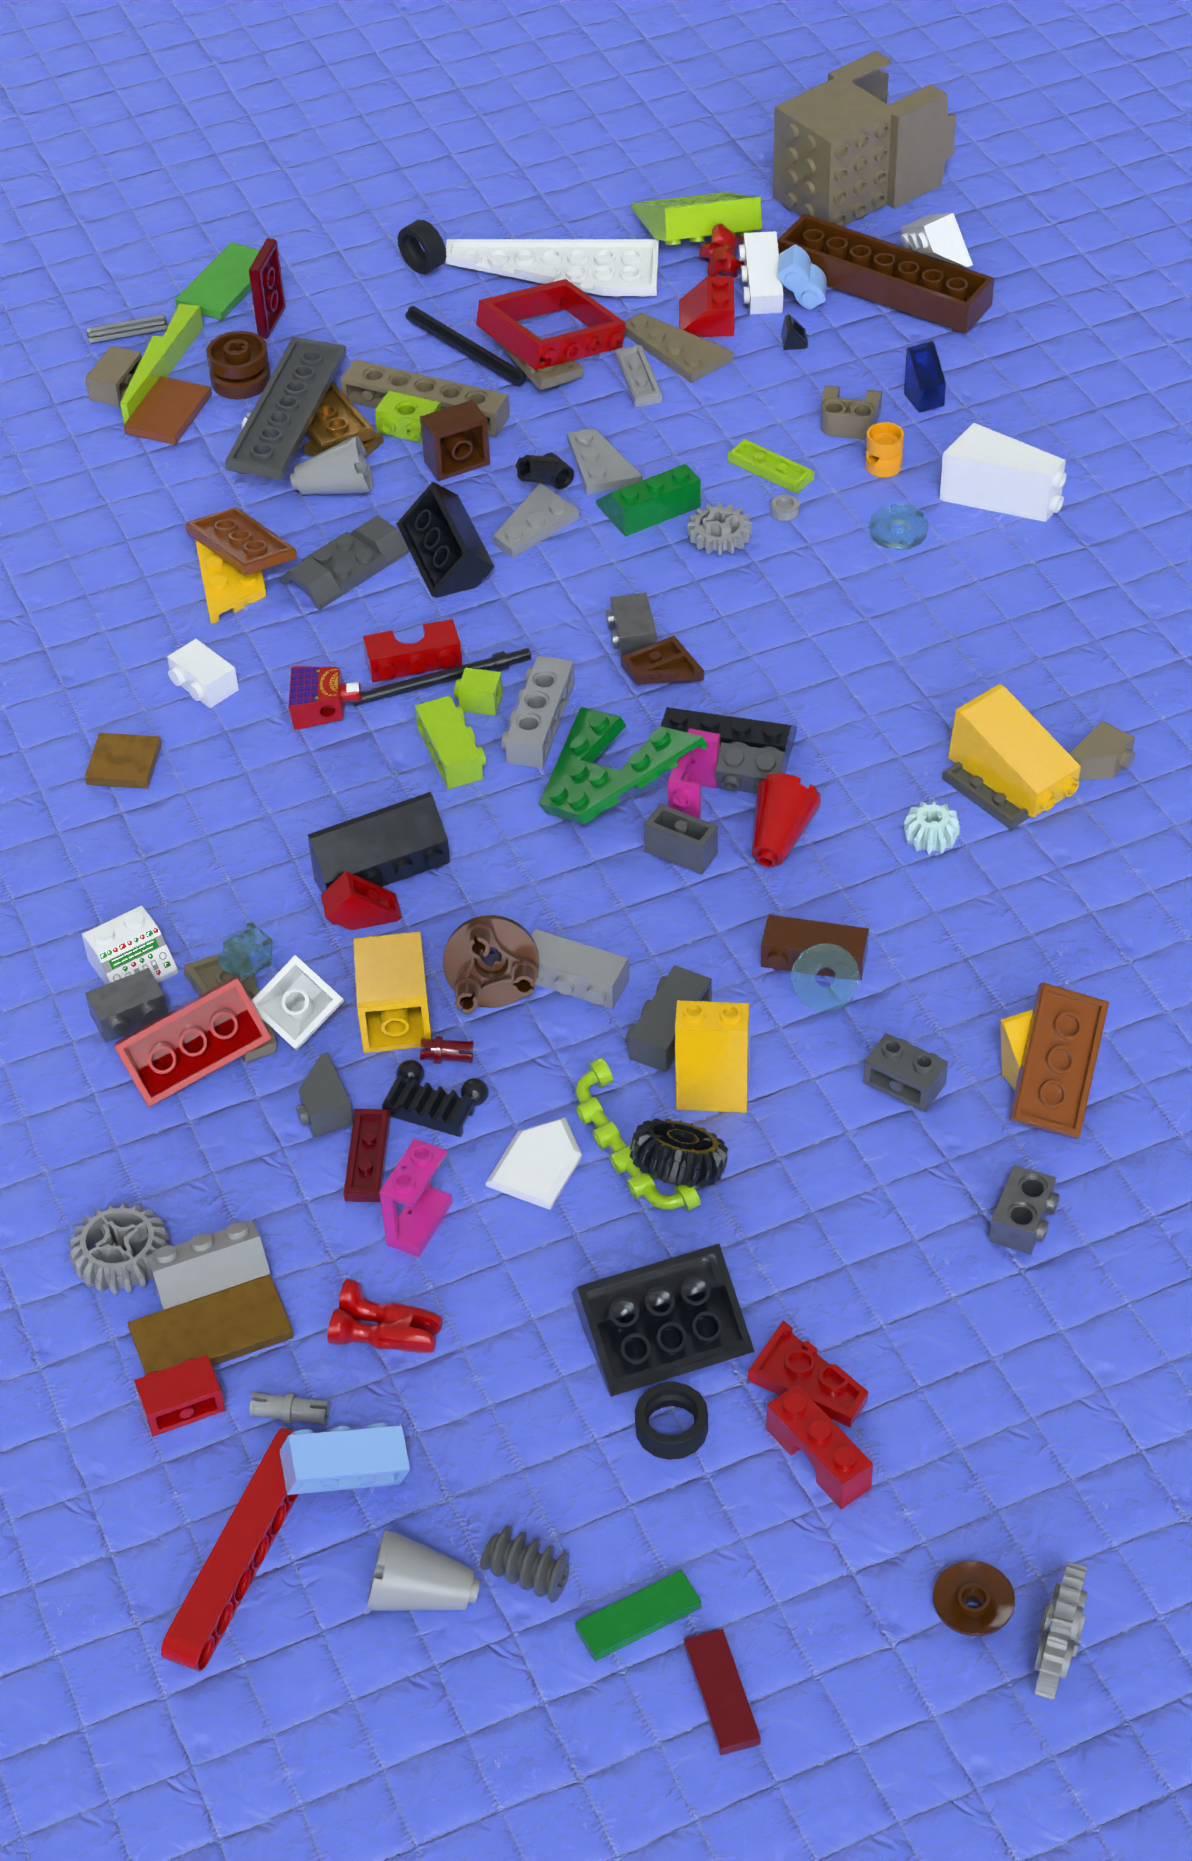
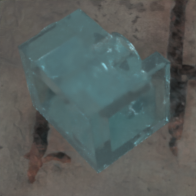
M249 922L246 924L245 931L223 942V952L218 954V962L224 971L229 972L233 976L238 974L242 981L272 965L273 940L253 922Z

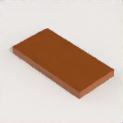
M237 507L186 523V531L189 535L245 576L297 558L294 547Z
M1044 982L1039 984L1009 1121L1072 1139L1080 1138L1107 1015L1108 1001Z

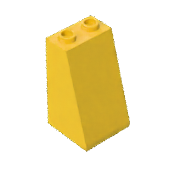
M998 684L956 709L948 759L955 764L957 762L963 764L962 768L972 776L981 777L986 786L996 793L1004 794L1006 800L1020 810L1023 808L1027 809L1030 817L1034 818L1044 811H1049L1056 803L1066 797H1071L1077 791L1081 766L1005 686Z
M421 931L353 938L357 1011L363 1053L419 1048L421 1046V1037L432 1039Z
M677 1000L675 1020L676 1110L747 1113L750 1062L749 1003Z

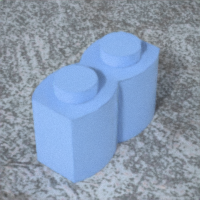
M793 245L780 253L778 278L787 289L794 292L796 300L808 310L825 302L826 275L818 266L811 263L807 252L801 247Z

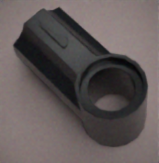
M552 452L543 456L525 455L522 458L519 457L515 466L517 477L521 481L551 484L559 490L566 488L574 478L572 467Z

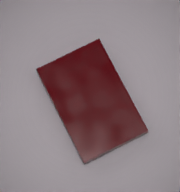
M271 238L266 239L249 268L257 333L263 339H267L286 308L278 244L276 239Z

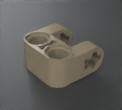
M826 385L822 397L821 431L828 436L866 439L868 428L878 423L882 404V391L867 390L865 401L840 398V387Z

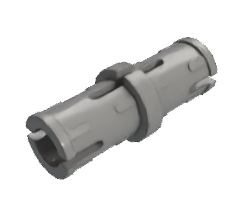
M258 1392L252 1393L251 1398L254 1400H250L249 1406L251 1417L282 1419L284 1424H293V1421L327 1425L328 1418L325 1417H329L330 1414L329 1400L297 1398L295 1393H287L286 1396Z

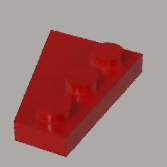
M783 1320L748 1370L747 1381L778 1395L783 1394L798 1384L830 1419L851 1428L867 1403L869 1392L839 1366L829 1364L817 1354V1348L808 1340L802 1342L792 1333L793 1328Z

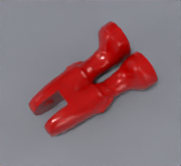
M346 1278L340 1292L339 1309H335L331 1315L327 1340L328 1343L335 1345L351 1342L370 1343V1345L378 1349L432 1353L436 1346V1338L433 1335L440 1332L443 1319L436 1313L399 1303L379 1304L364 1298L360 1283ZM357 1320L377 1322L378 1324L369 1325Z

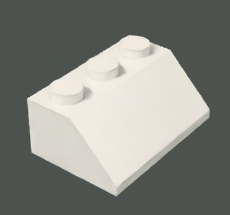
M953 213L927 215L900 228L902 231L900 238L905 248L961 267L973 265Z

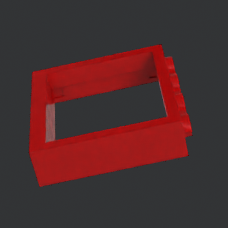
M567 279L479 300L476 325L534 370H539L622 348L626 322ZM565 309L589 328L540 340L516 321ZM540 357L544 358L543 362H540Z

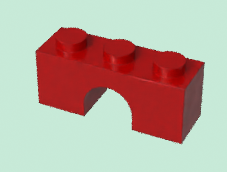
M453 619L423 624L424 637L412 644L399 642L395 638L393 630L364 635L365 659L372 683L461 666V643Z
M798 1384L767 1404L766 1430L790 1455H793L800 1449L807 1455L816 1472V1483L840 1509H843L871 1489L873 1463Z

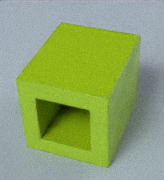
M465 668L461 680L457 679L454 687V697L459 698V706H461L463 712L496 716L503 697L502 672Z

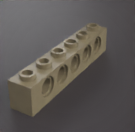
M355 359L340 379L342 392L351 403L376 409L389 390L438 401L441 404V410L473 400L487 418L489 436L497 437L510 417L508 394Z

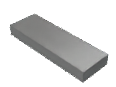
M642 345L616 349L615 359L634 406L639 407L662 403V393Z

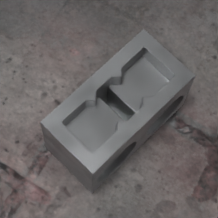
M1014 1165L991 1220L989 1242L1032 1255L1036 1242L1043 1243L1049 1226V1221H1045L1047 1214L1054 1215L1058 1205L1060 1194L1054 1192L1056 1177Z

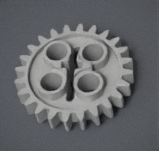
M1068 1561L1062 1584H1055L1050 1605L1046 1604L1036 1646H1039L1034 1670L1040 1672L1034 1695L1054 1700L1060 1677L1066 1679L1072 1656L1076 1657L1086 1617L1083 1614L1088 1591L1082 1590L1087 1571L1086 1566Z

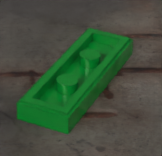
M679 1570L575 1622V1630L595 1662L700 1609L701 1600L683 1571Z

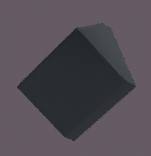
M787 314L781 331L783 350L806 349L808 347L806 329L791 315Z

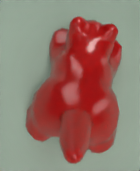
M722 223L714 226L712 229V241L702 244L699 256L710 259L707 268L709 277H715L721 272L724 275L736 278L738 277L737 270L741 266H745L744 262L739 261L735 256L736 249L744 243V238L736 237L735 233L727 229Z

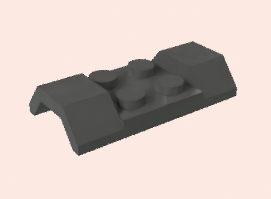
M377 515L351 533H343L302 559V563L285 573L280 578V581L283 585L293 581L307 591L315 607L321 610L407 555L409 551L398 529Z

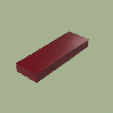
M355 1109L344 1186L345 1202H381L379 1192L383 1187L391 1122L390 1109Z
M720 1629L684 1639V1648L720 1756L760 1745L761 1737L724 1630Z

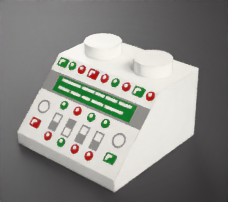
M142 905L82 933L88 961L105 984L147 968L150 969L157 983L179 973L158 926Z

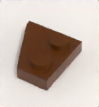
M675 636L621 656L622 668L636 684L704 680V670Z

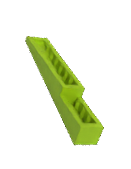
M179 304L164 336H152L120 402L124 424L160 376L168 377L202 331L203 322L200 306Z

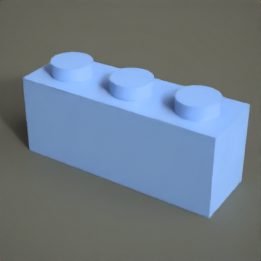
M375 1423L369 1425L366 1429L351 1430L349 1426H339L332 1428L328 1432L314 1433L310 1429H302L288 1435L279 1450L287 1495L399 1485L410 1471L402 1425L388 1426L387 1423Z

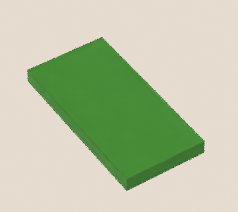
M230 242L175 299L176 307L179 304L198 305L201 309V315L222 321L251 291L249 268L260 250Z

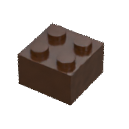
M473 400L420 416L424 463L437 481L490 465L487 418Z

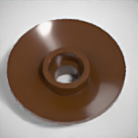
M964 1561L948 1567L940 1574L933 1589V1604L939 1618L952 1630L967 1636H985L1000 1630L1010 1620L1015 1606V1594L1010 1581L997 1568L983 1562ZM969 1602H975L980 1607L971 1608L968 1607L966 1604Z

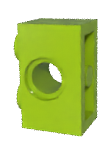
M389 390L375 409L377 433L422 443L420 416L441 410V404L438 401Z

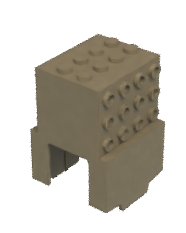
M874 51L828 73L827 82L775 106L773 198L799 216L807 214L844 227L885 205L896 209L941 186L945 161L954 155L956 115L953 113L948 114L947 94L930 84L893 103L887 104L889 74L881 72L880 69L892 64V60L878 51Z

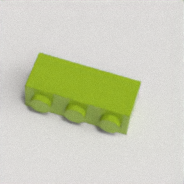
M450 695L414 705L417 730L447 790L482 780V766L486 765V757L482 747H476L475 745L476 740L471 726L466 727L465 717L461 706L456 707Z

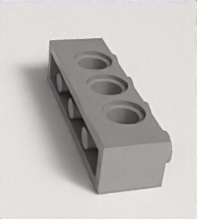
M537 656L533 668H528L525 689L521 688L519 691L517 710L513 709L511 712L509 731H504L502 736L501 748L506 750V761L508 764L544 769L575 684L574 661Z

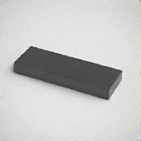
M960 762L942 772V779L1008 829L1012 830L1030 818L1027 809L1023 808L1020 810L1006 800L1004 794L996 793L986 786L981 777L972 776L962 768L963 764Z

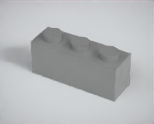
M537 929L534 930L531 936L539 952V971L535 985L557 991L563 995H570L589 1001L594 1005L614 1008L629 982V958Z
M252 1220L248 1222H235L224 1230L212 1234H199L188 1242L176 1246H163L157 1249L155 1253L146 1255L156 1294L163 1310L270 1274L261 1237Z

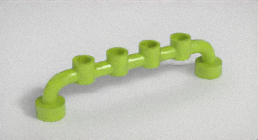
M602 1057L588 1063L589 1071L581 1076L576 1084V1096L580 1103L575 1106L576 1112L584 1125L593 1121L597 1127L592 1130V1134L599 1148L602 1150L610 1146L614 1153L609 1155V1159L618 1174L625 1171L629 1173L631 1178L626 1180V1183L633 1197L637 1200L645 1196L647 1201L654 1207L662 1210H673L683 1207L688 1212L700 1206L701 1201L694 1186L689 1188L686 1185H675V1194L665 1196L657 1190L650 1174L641 1172L640 1168L633 1164V1160L630 1158V1146L625 1144L616 1125L609 1121L596 1097H592L589 1091L595 1083L599 1088L613 1083L612 1073Z

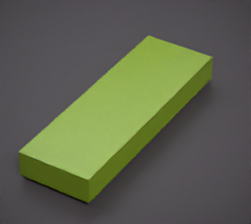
M746 439L728 453V462L796 494L814 480L815 471Z

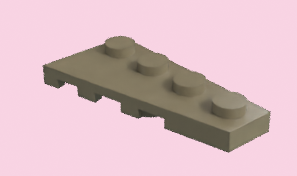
M644 313L624 321L626 322L624 333L626 337L637 345H642L644 350L690 383L733 361V351Z
M527 329L529 332H531V333H532L533 335H535L537 338H539L540 340H542V338H540L539 336H537L536 334H534L532 331H530L529 329ZM498 342L539 390L568 383L582 377L583 367L574 360L534 370ZM540 357V362H543L544 358Z
M246 946L184 965V976L198 996L237 974L252 1000L260 992L255 983L252 965L248 961ZM264 1020L263 1022L272 1039L242 1055L241 1058L245 1063L276 1052L277 1042L272 1027Z

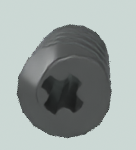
M507 1525L501 1533H496L492 1536L480 1559V1568L482 1570L491 1568L492 1574L496 1577H501L505 1574L507 1582L515 1584L519 1581L520 1587L524 1590H530L534 1587L536 1596L544 1597L548 1594V1599L551 1603L559 1599L569 1576V1566L567 1565L569 1553L563 1552L555 1560L553 1559L555 1550L553 1545H549L543 1553H540V1539L535 1538L527 1547L525 1546L526 1533L520 1532L515 1540L511 1539L512 1526Z

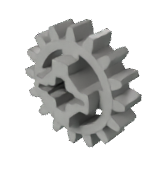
M718 503L715 507L707 504L706 510L698 508L696 509V515H690L688 536H690V543H696V549L698 550L705 547L707 554H710L713 550H716L718 555H722L723 551H728L732 554L734 553V547L743 549L744 543L750 542L752 522H750L749 514L743 515L742 508L733 510V504H729L727 507H722L721 503Z

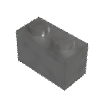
M647 593L610 597L611 610H606V621L608 628H613L611 630V643L613 649L618 648L620 659L623 655L657 642V632Z
M149 968L85 993L90 1016L105 1043L138 1030L168 1013L164 993Z

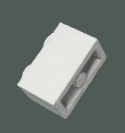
M197 639L167 656L170 669L168 675L171 681L176 686H181L188 691L194 700H200L209 708H212L239 690L235 667Z

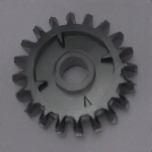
M668 1118L665 1121L653 1119L652 1121H644L643 1124L637 1126L630 1145V1158L633 1160V1164L640 1168L641 1172L651 1174L653 1179L658 1178L663 1180L664 1183L670 1182L676 1186L686 1185L689 1188L693 1186L703 1188L706 1185H715V1182L721 1179L727 1164L728 1148L724 1145L725 1142L717 1138L715 1133H709L705 1128L696 1127L693 1123L687 1124L681 1120L677 1122Z

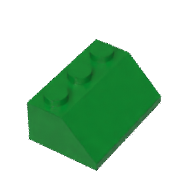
M686 464L611 492L597 499L596 505L626 537L701 507V479Z

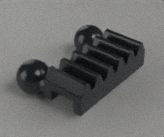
M405 1060L397 1068V1079L386 1096L382 1109H390L391 1117L461 1137L463 1125L468 1115L472 1116L475 1112L474 1107L486 1101L489 1090L486 1083L478 1078H471L464 1082L461 1087L462 1098L457 1095L455 1090L447 1094L441 1086L437 1090H433L430 1083L427 1082L422 1087L419 1085L424 1078L422 1065L415 1060Z

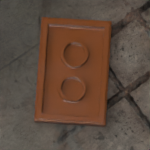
M160 376L124 424L125 434L176 445L211 397V387Z

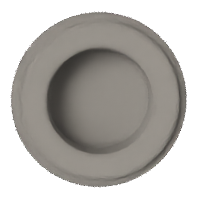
M788 494L774 497L770 504L771 516L779 521L794 520L800 513L799 500Z

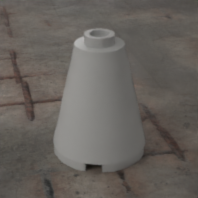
M350 437L294 466V473H290L294 490L299 489L302 495L365 494L372 492V472L370 464L367 465L364 456L367 453L360 437Z
M384 1529L368 1595L367 1609L374 1611L466 1610L468 1602L476 1603L481 1579L474 1578L475 1570L393 1530Z

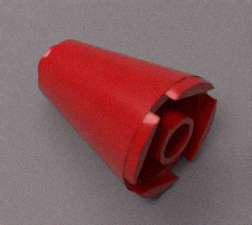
M770 773L766 775L765 780L762 781L761 779L757 786L752 855L764 867H774L784 862L821 804V795L817 789L811 784L809 788L799 784L801 778L794 775Z

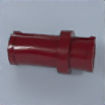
M435 1036V1039L421 1037L420 1048H430L431 1050H421L420 1060H434V1064H441V1060L472 1063L473 1053H463L458 1050L473 1051L474 1041L443 1040V1036Z

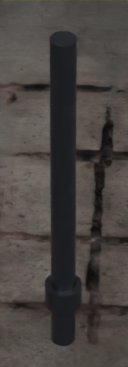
M529 648L505 653V651L494 653L491 658L362 691V700L352 701L353 706H358L460 679L465 668L489 671L495 669V671L499 672L509 669V665L531 660V653Z

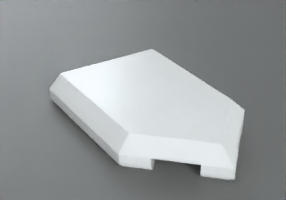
M560 1118L517 1131L486 1181V1187L551 1210L582 1158L566 1118Z

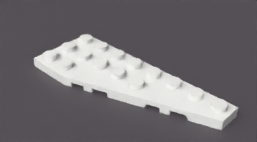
M447 239L445 262L449 265L542 284L567 279L583 292L601 296L648 297L657 296L659 240Z

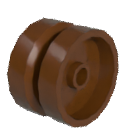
M248 331L227 332L210 341L206 348L211 386L218 395L238 400L251 398L263 392L271 378L267 345L261 336Z

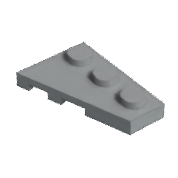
M595 428L567 433L568 444L587 495L622 489L643 480V476Z
M539 483L493 535L494 545L511 558H514L578 520L579 509L542 483Z

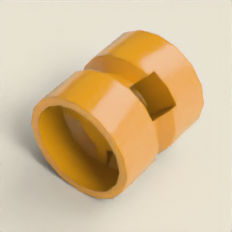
M879 422L868 428L866 433L865 468L870 474L884 478L894 476L901 471L903 465L904 431L900 426L890 422Z

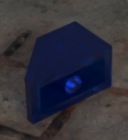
M933 341L907 348L904 395L919 413L944 406L946 381Z

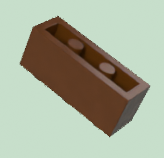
M768 914L761 943V967L862 981L868 952L869 928Z

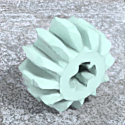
M934 800L931 805H927L921 801L918 807L910 808V812L906 816V820H904V831L907 844L914 845L916 852L924 849L927 850L928 855L935 850L943 854L945 848H953L960 832V825L956 811L949 810L948 804L939 806Z

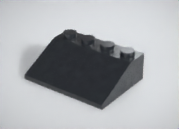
M720 1244L580 1285L572 1292L582 1328L610 1397L755 1352Z

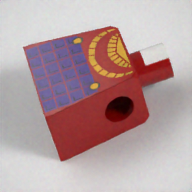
M291 667L289 711L294 730L342 720L344 718L345 702L362 700L360 682L344 683L341 670L338 667Z

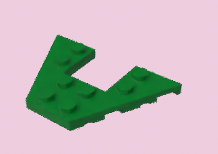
M581 707L539 805L547 814L586 824L597 817L602 811L620 802L617 798L618 796L633 787L638 790L658 779L665 771L677 767L679 758L696 747L704 750L708 747V744L703 736L660 726L659 729L650 735L648 741L630 756L629 761L621 770L594 764L592 762L626 727V724L621 716Z

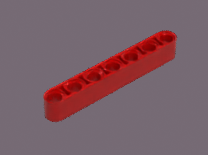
M281 1427L276 1433L170 1625L161 1647L162 1658L199 1672L210 1661L299 1495H287L279 1451L288 1435L295 1432L294 1430Z

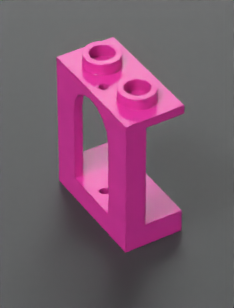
M689 728L687 733L703 736L708 747L704 750L696 747L678 759V766L672 769L668 779V807L701 819V786L715 789L718 787L715 769L720 752V734Z
M414 1138L380 1190L381 1209L386 1244L388 1246L419 1257L453 1204L451 1194L432 1188L430 1184L431 1178L447 1155V1150ZM396 1202L405 1205L399 1216L397 1214Z

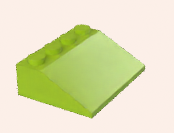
M719 192L631 203L633 211L653 237L658 240H664L665 245L681 244V239L689 238V242L705 241V236H711L712 229L719 223L724 224L727 229L734 233L737 232V236H744V233H753V230L762 229L761 197Z

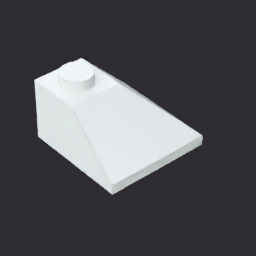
M294 955L252 1001L261 1018L297 1051L345 1000Z

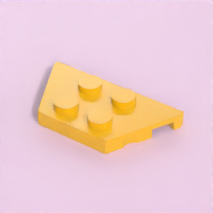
M195 541L211 624L219 622V615L230 609L236 613L245 608L246 605L266 597L262 570L245 576L199 541Z

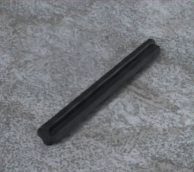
M410 306L405 313L406 319L516 386H522L527 376L523 371L415 306Z

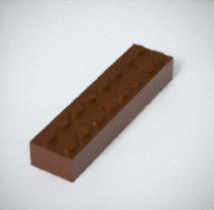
M803 214L777 240L779 254L793 245L804 249L809 255L811 263L818 266L826 275L828 286L880 303L883 306L903 311L906 314L926 319L932 323L949 327L958 332L967 334L992 306L993 277L807 214Z

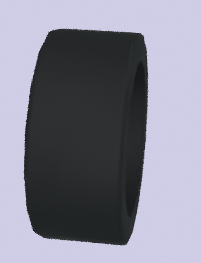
M418 219L399 231L397 237L398 247L405 262L412 270L426 275L444 264L446 248L442 237L432 224Z
M677 1382L660 1383L647 1389L638 1399L635 1408V1429L638 1441L653 1456L667 1460L682 1459L695 1453L704 1444L708 1433L707 1404L701 1394L689 1385ZM675 1406L690 1412L694 1416V1425L690 1430L682 1434L665 1435L658 1433L649 1426V1417L654 1411L663 1407Z

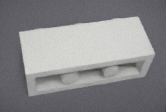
M776 231L744 233V243L739 245V261H744L745 266H741V281L747 283V287H743L744 304H749L750 315L782 313L784 295L782 283L778 278L779 251Z

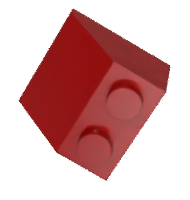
M718 275L715 277H705L679 300V329L698 337L734 336V276Z

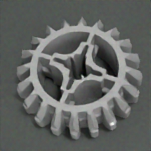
M125 1201L120 1208H114L109 1203L108 1209L103 1212L95 1208L93 1218L83 1216V1226L75 1227L74 1237L70 1239V1260L79 1279H83L88 1288L96 1286L100 1294L110 1288L114 1295L117 1294L119 1289L123 1288L130 1294L132 1286L137 1284L145 1288L146 1279H152L146 1255L155 1253L157 1249L163 1246H168L170 1241L168 1232L165 1231L164 1223L160 1217H155L151 1208L143 1211L139 1203L129 1208Z

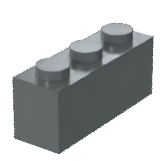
M674 965L668 976H663L660 979L653 999L645 1002L637 1024H631L627 1031L625 1041L629 1046V1059L667 1073L675 1060L677 1000L711 1002L712 979Z

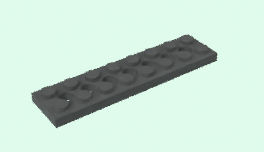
M292 337L225 460L226 470L282 480L346 357V346Z

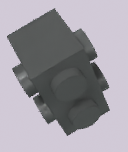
M722 742L715 769L718 788L757 794L758 783L761 779L762 781L765 780L766 775L770 773L786 774L785 752L770 746L756 748L742 742H732L731 744Z
M885 1033L865 1060L864 1084L926 1112L946 1085L948 1061L941 1059L934 1053H928L915 1047L906 1040L898 1039Z

